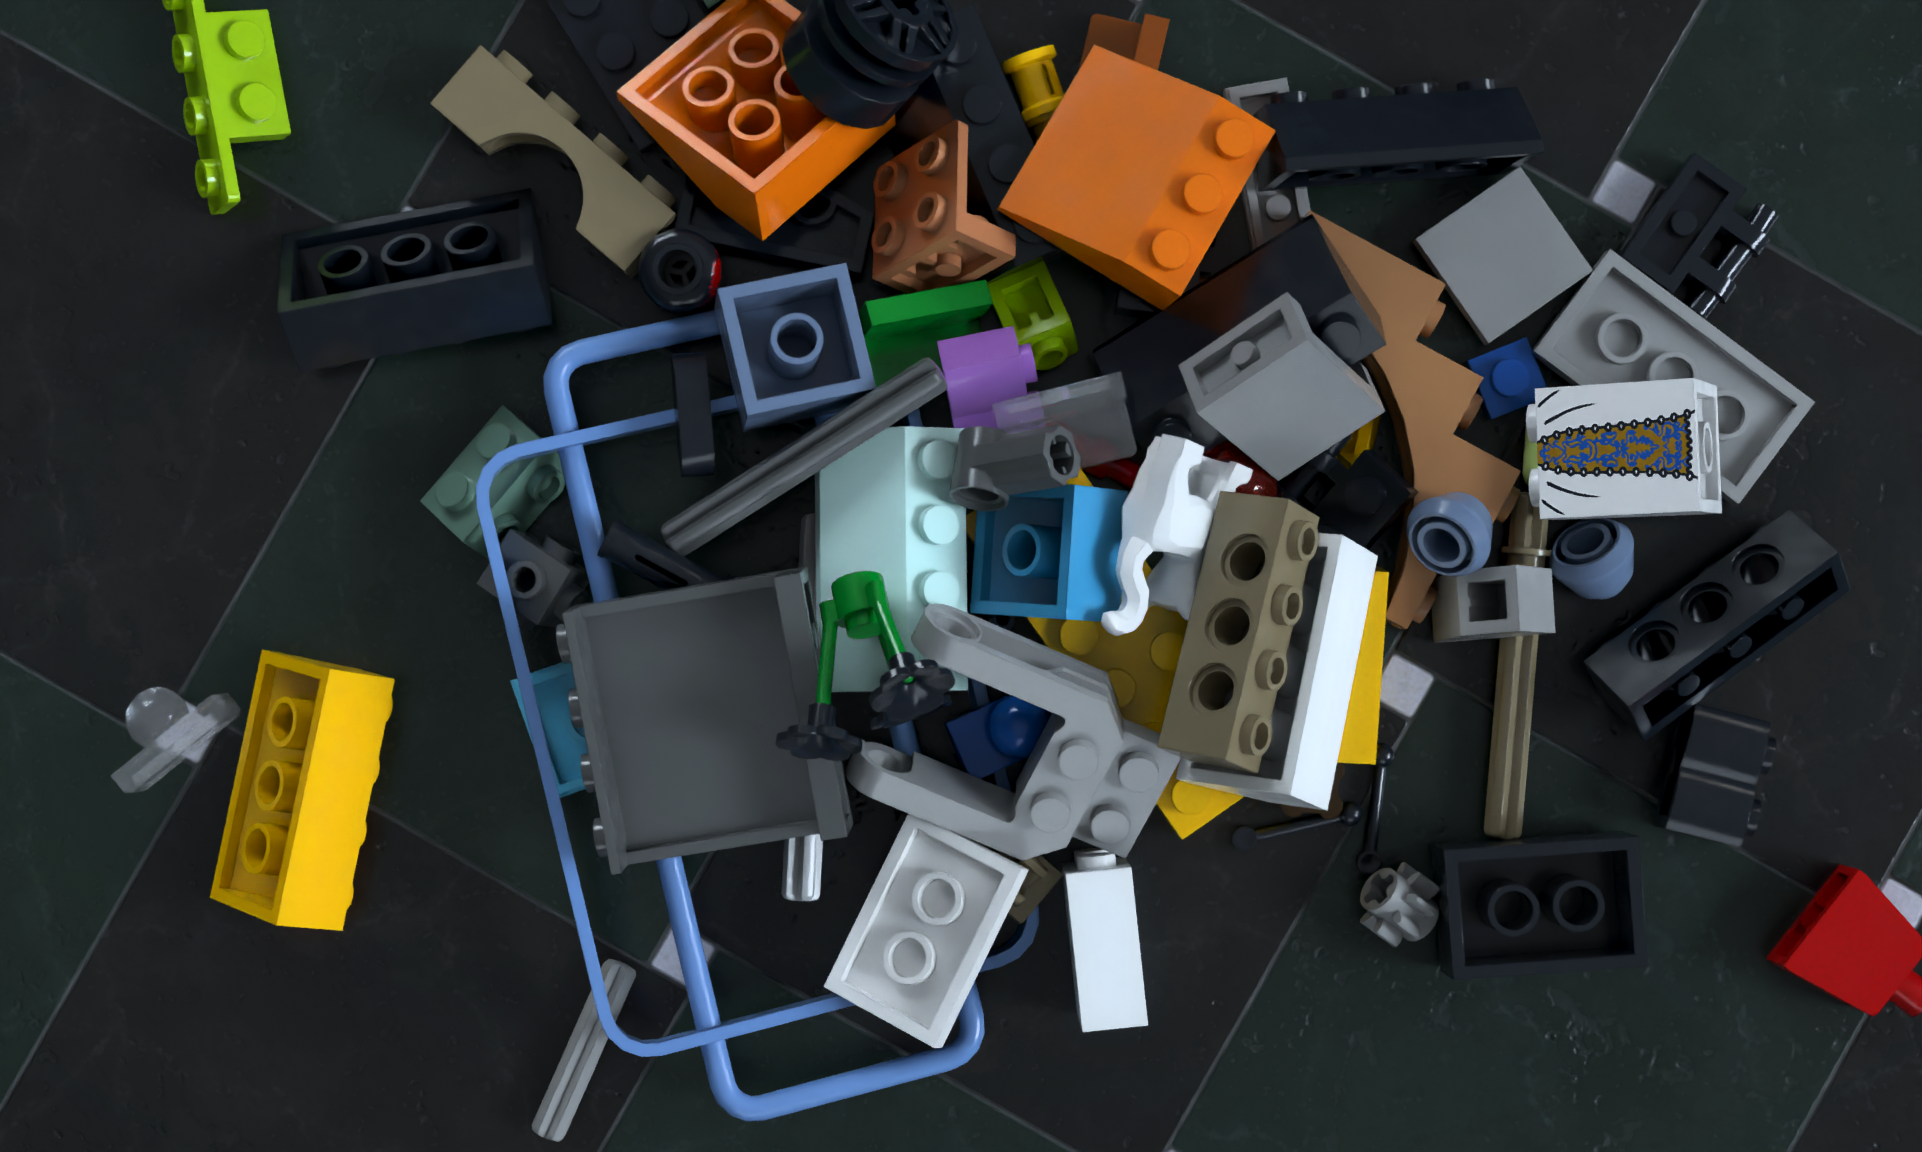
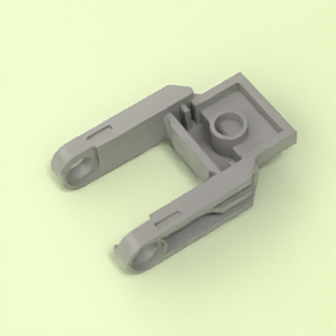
M930 604L926 606L911 636L914 647L923 656L930 660H935L937 664L1050 711L1052 715L1016 781V793L914 751L912 756L886 745L865 742L864 740H862V751L852 754L845 769L846 778L851 785L872 799L1022 861L1066 848L1072 837L1108 852H1115V855L1126 859L1181 757L1157 747L1160 733L1122 717L1118 707V698L1107 672L945 604Z

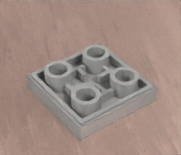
M1521 166L1412 241L1438 280L1446 284L1445 290L1484 345L1492 342L1593 271Z

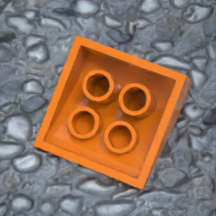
M726 0L616 92L618 100L712 203L761 241H764L896 125L894 114L884 126L862 129L843 125L820 112L800 93L787 72L782 52L785 33L802 12L785 0Z
M1093 45L997 210L1163 311L1181 297L1276 130L1217 94Z

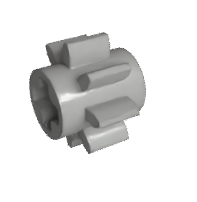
M1406 862L1401 863L1397 872L1391 868L1380 869L1368 878L1362 888L1360 902L1367 912L1362 916L1360 922L1393 947H1397L1402 938L1408 941L1420 940L1429 934L1438 920L1439 907L1431 898L1440 890L1439 886Z

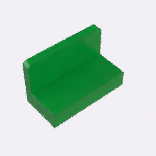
M980 280L865 301L858 314L876 388L922 358L929 357L933 360L943 374L937 341L982 332L979 320L993 304L987 281Z

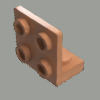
M955 119L878 167L873 185L875 193V218L871 241L873 248L872 279L909 294L972 282L1015 258V234L989 223L984 217L967 212V124Z

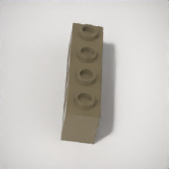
M1220 491L1157 745L1158 748L1192 762L1258 774L1262 755L1267 751L1271 742V717L1277 693L1287 676L1288 664L1286 655L1293 626L1298 622L1303 609L1302 589L1309 561L1314 557L1318 547L1319 535L1317 527L1320 517L1287 498ZM1265 560L1262 571L1255 577L1257 568ZM1250 623L1246 636L1240 641L1243 629ZM1234 687L1233 696L1229 703L1224 707L1225 698L1228 692Z

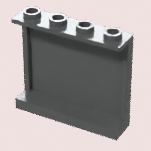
M807 566L579 604L562 613L564 623L558 624L556 627L557 646L562 662L564 664H572L576 688L569 690L570 715L576 729L584 728L588 753L581 755V773L586 791L588 793L596 792L600 818H595L593 821L594 842L599 857H608L611 875L622 873L629 864L820 834L821 841L848 836L853 826L842 761H831L823 758H798L790 753L791 750L781 749L775 744L776 735L780 732L788 731L789 726L807 725L809 705L815 703L821 641Z

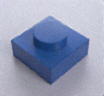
M1527 337L1463 363L1465 368L1484 377L1476 394L1483 397L1481 408L1486 421L1534 403L1535 388H1547Z

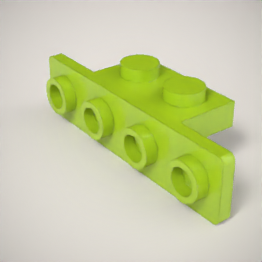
M162 0L165 9L173 12L177 34L172 39V57L177 72L184 73L188 97L185 98L183 105L184 122L188 133L191 136L196 135L200 157V160H197L195 165L197 190L202 198L208 199L211 215L225 214L240 202V192L231 143L284 140L291 134L268 9L206 12L204 0Z

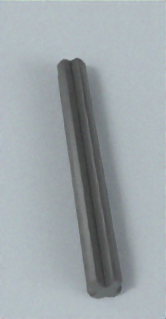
M929 357L922 358L665 522L661 527L665 543L671 550L678 552L680 555H688L946 390L947 383L940 368Z

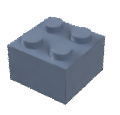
M846 263L717 289L714 309L743 432L838 413L876 388Z

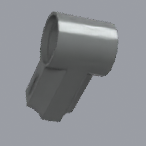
M1060 424L1010 434L1000 429L984 426L963 429L959 433L949 490L950 499L956 504L972 510L998 511L1008 505L1009 495L1065 486L1070 478L1078 477L1081 456L1076 450L1073 433Z

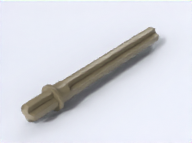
M1520 492L1519 498L1511 511L1508 546H1501V553H1507L1506 566L1523 565L1545 568L1546 557H1552V550H1546L1549 520L1540 519V508L1532 506L1529 492ZM1539 635L1500 638L1484 820L1485 834L1497 839H1518L1522 834Z

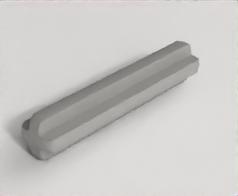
M608 959L603 963L601 973L611 1014L616 1022L636 977V971L625 963ZM592 989L532 1123V1130L548 1140L560 1142L566 1135L608 1040L597 1014Z

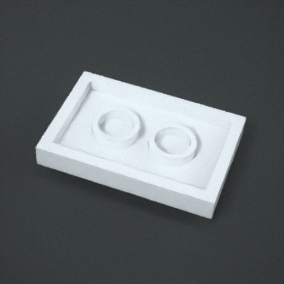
M908 813L824 987L929 1046L942 1048L1029 870L967 837Z

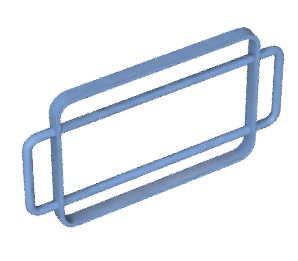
M715 310L583 338L562 346L549 359L543 375L544 396L554 436L515 444L497 452L482 469L476 485V503L599 1020L610 1040L623 1051L640 1057L663 1056L700 1046L709 1086L717 1104L730 1116L749 1122L776 1118L951 1071L967 1063L979 1050L985 1034L984 1013L975 980L958 1014L960 1022L958 1036L953 1042L942 1048L922 1051L761 1095L751 1096L743 1093L735 1082L725 1039L856 1004L836 993H830L721 1022L681 856L656 860L696 1029L658 1039L641 1040L627 1035L616 1025L611 1014L490 508L489 491L494 478L504 467L519 460L558 452L593 601L619 598L611 561L605 557L597 556L605 535L583 446L674 426V409L579 430L569 389V379L576 368L585 364L720 335ZM735 395L710 401L712 417L738 411ZM919 408L902 418L904 426L923 427ZM836 413L814 417L816 426ZM968 677V694L972 710L989 703V697L985 684ZM913 720L889 728L895 750L912 756L914 751L921 754ZM1006 768L988 775L990 783L1011 791ZM1038 906L1022 924H1018L1015 934L1004 946L988 953L979 972L1002 967L1020 958L1033 943L1039 926Z

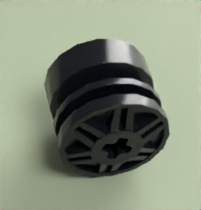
M813 0L786 31L782 52L787 72L800 93L820 112L843 125L870 129L884 126L918 89V85H921L951 53L956 45L958 28L952 7L947 0Z

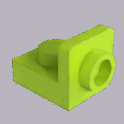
M1044 261L988 284L993 302L992 305L1002 328L1014 326L1018 345L1031 344L1036 370L1054 368L1060 365L1068 356L1079 351L1070 317Z

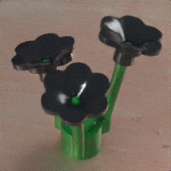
M875 571L853 572L837 578L831 585L833 600L823 601L819 604L823 628L815 703L809 705L807 725H792L788 727V731L780 732L776 735V746L781 749L791 750L790 753L795 757L843 761L849 759L850 754L862 751L863 741L860 738L848 735L845 729L834 727L836 708L830 705L838 626L845 628L847 636L852 639H866L878 635L889 671L881 676L880 686L869 695L872 709L877 712H884L869 721L871 729L894 727L913 719L931 715L939 711L940 708L952 704L950 695H943V693L949 691L955 685L953 673L949 669L939 668L935 660L925 659L916 662L914 655L905 651L889 608L884 578Z

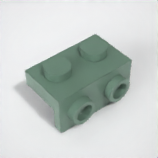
M502 404L420 502L464 544L489 559L476 503V485L482 469L497 452L515 444L541 439V437L515 413ZM558 452L519 460L504 467L494 478L489 491V498L499 545L510 529L526 532L549 503L556 499L563 491L566 484Z

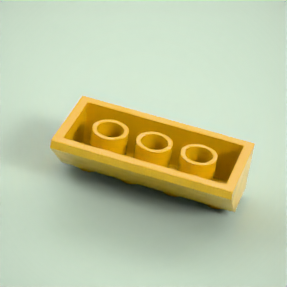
M262 649L211 889V899L276 926L343 931L346 911L353 899V878L359 849L366 837V816L372 787L379 775V754L385 725L393 708L392 691L395 682L394 678L358 668Z

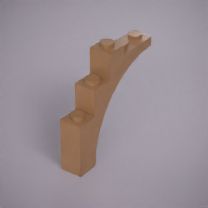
M1309 211L1302 219L1313 214L1381 317L1386 345L1362 360L1375 378L1392 419L1403 478L1419 492L1403 510V523L1393 572L1388 581L1386 623L1395 628L1408 629L1412 620L1417 623L1423 621L1431 609L1438 592L1437 589L1431 587L1437 573L1425 567L1417 559L1408 542L1406 523L1411 511L1417 504L1426 499L1449 492H1463L1472 495L1484 504L1491 515L1493 523L1495 520L1503 523L1519 498L1520 489L1513 485L1521 471L1454 435L1457 427L1465 431L1475 418L1483 401V397L1476 394V391L1484 377L1416 341L1419 334L1428 338L1437 326L1446 307V304L1438 301V298L1446 284L1320 215Z

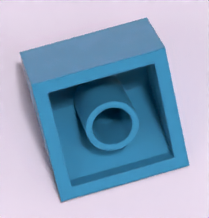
M1066 484L1061 487L1009 495L1008 505L998 511L977 510L970 613L1101 622L1104 612L1117 611L1121 605L1122 590L1118 583L1115 567L1122 540L1121 507L1128 496V491Z

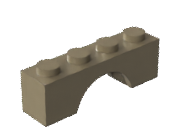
M480 45L430 104L488 155L513 145L540 144L551 147L571 159L577 168L583 189L582 211L576 230L632 279L638 273V261L644 247L656 235L669 229H674L677 215L670 207L677 199L649 174L640 183L622 166L629 157L603 134L599 133L591 141L577 129L574 124L581 116L557 94L551 91L543 99L526 85L533 75L507 51L503 50L495 58Z

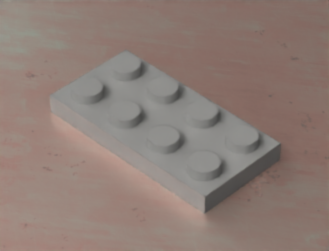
M1613 250L1605 251L1592 268L1593 271L1586 276L1532 348V353L1536 359L1572 386L1696 378L1716 385L1721 497L1731 505L1739 504L1815 401Z

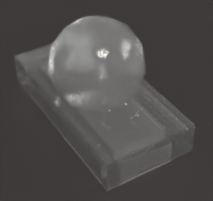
M163 687L148 688L137 694L129 704L125 723L131 738L144 747V749L114 772L111 777L124 793H135L149 789L240 715V707L228 693L210 695L189 712L184 699L174 691Z

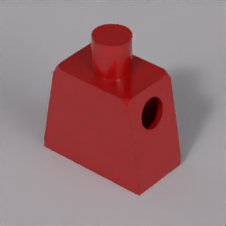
M1839 864L1767 955L1766 959L1806 983L1872 1017L1881 1011L1888 1000L1910 1017H1915L1922 1012V977L1913 970L1922 958V936L1860 869Z

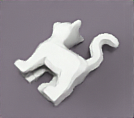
M1162 434V437L1155 436L1153 442L1147 448L1146 458L1139 468L1133 487L1121 507L1122 540L1115 571L1122 590V603L1117 611H1109L1102 614L1101 625L1108 633L1119 636L1134 631L1142 623L1148 607L1154 605L1179 612L1184 620H1189L1220 491L1235 492L1238 486L1247 484L1252 476V469L1237 462L1230 461L1226 463L1203 456L1204 447L1188 439ZM1153 551L1163 552L1164 557L1145 580L1142 571L1144 560Z

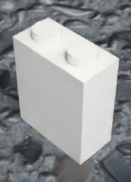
M1099 847L1074 851L1075 862L1061 863L1076 1010L1082 1032L1148 1026L1132 868L1125 858L1116 857L1115 852H1108Z

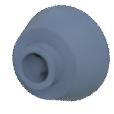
M1449 492L1432 497L1417 504L1409 514L1406 523L1408 542L1417 559L1431 571L1450 577L1465 576L1481 569L1489 558L1493 531L1492 518L1484 504L1472 495L1463 492Z
M1608 518L1581 520L1569 526L1558 536L1552 547V557H1549L1548 560L1549 568L1552 569V574L1557 580L1580 597L1601 600L1614 597L1623 590L1633 575V535L1626 525Z

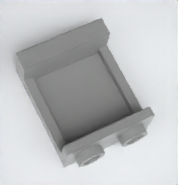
M1288 292L1178 365L1197 414L1277 481L1385 412L1367 369L1359 361L1348 366L1313 334L1301 305Z

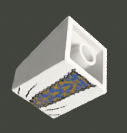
M1696 378L1535 388V404H1529L1527 407L1526 428L1529 441L1531 443L1537 442L1538 468L1530 470L1529 496L1532 506L1540 508V519L1567 520L1722 514L1716 385Z

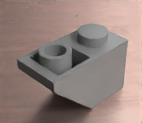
M1523 565L1481 568L1465 576L1450 577L1442 575L1434 578L1431 587L1438 590L1432 605L1434 643L1556 633L1551 568Z

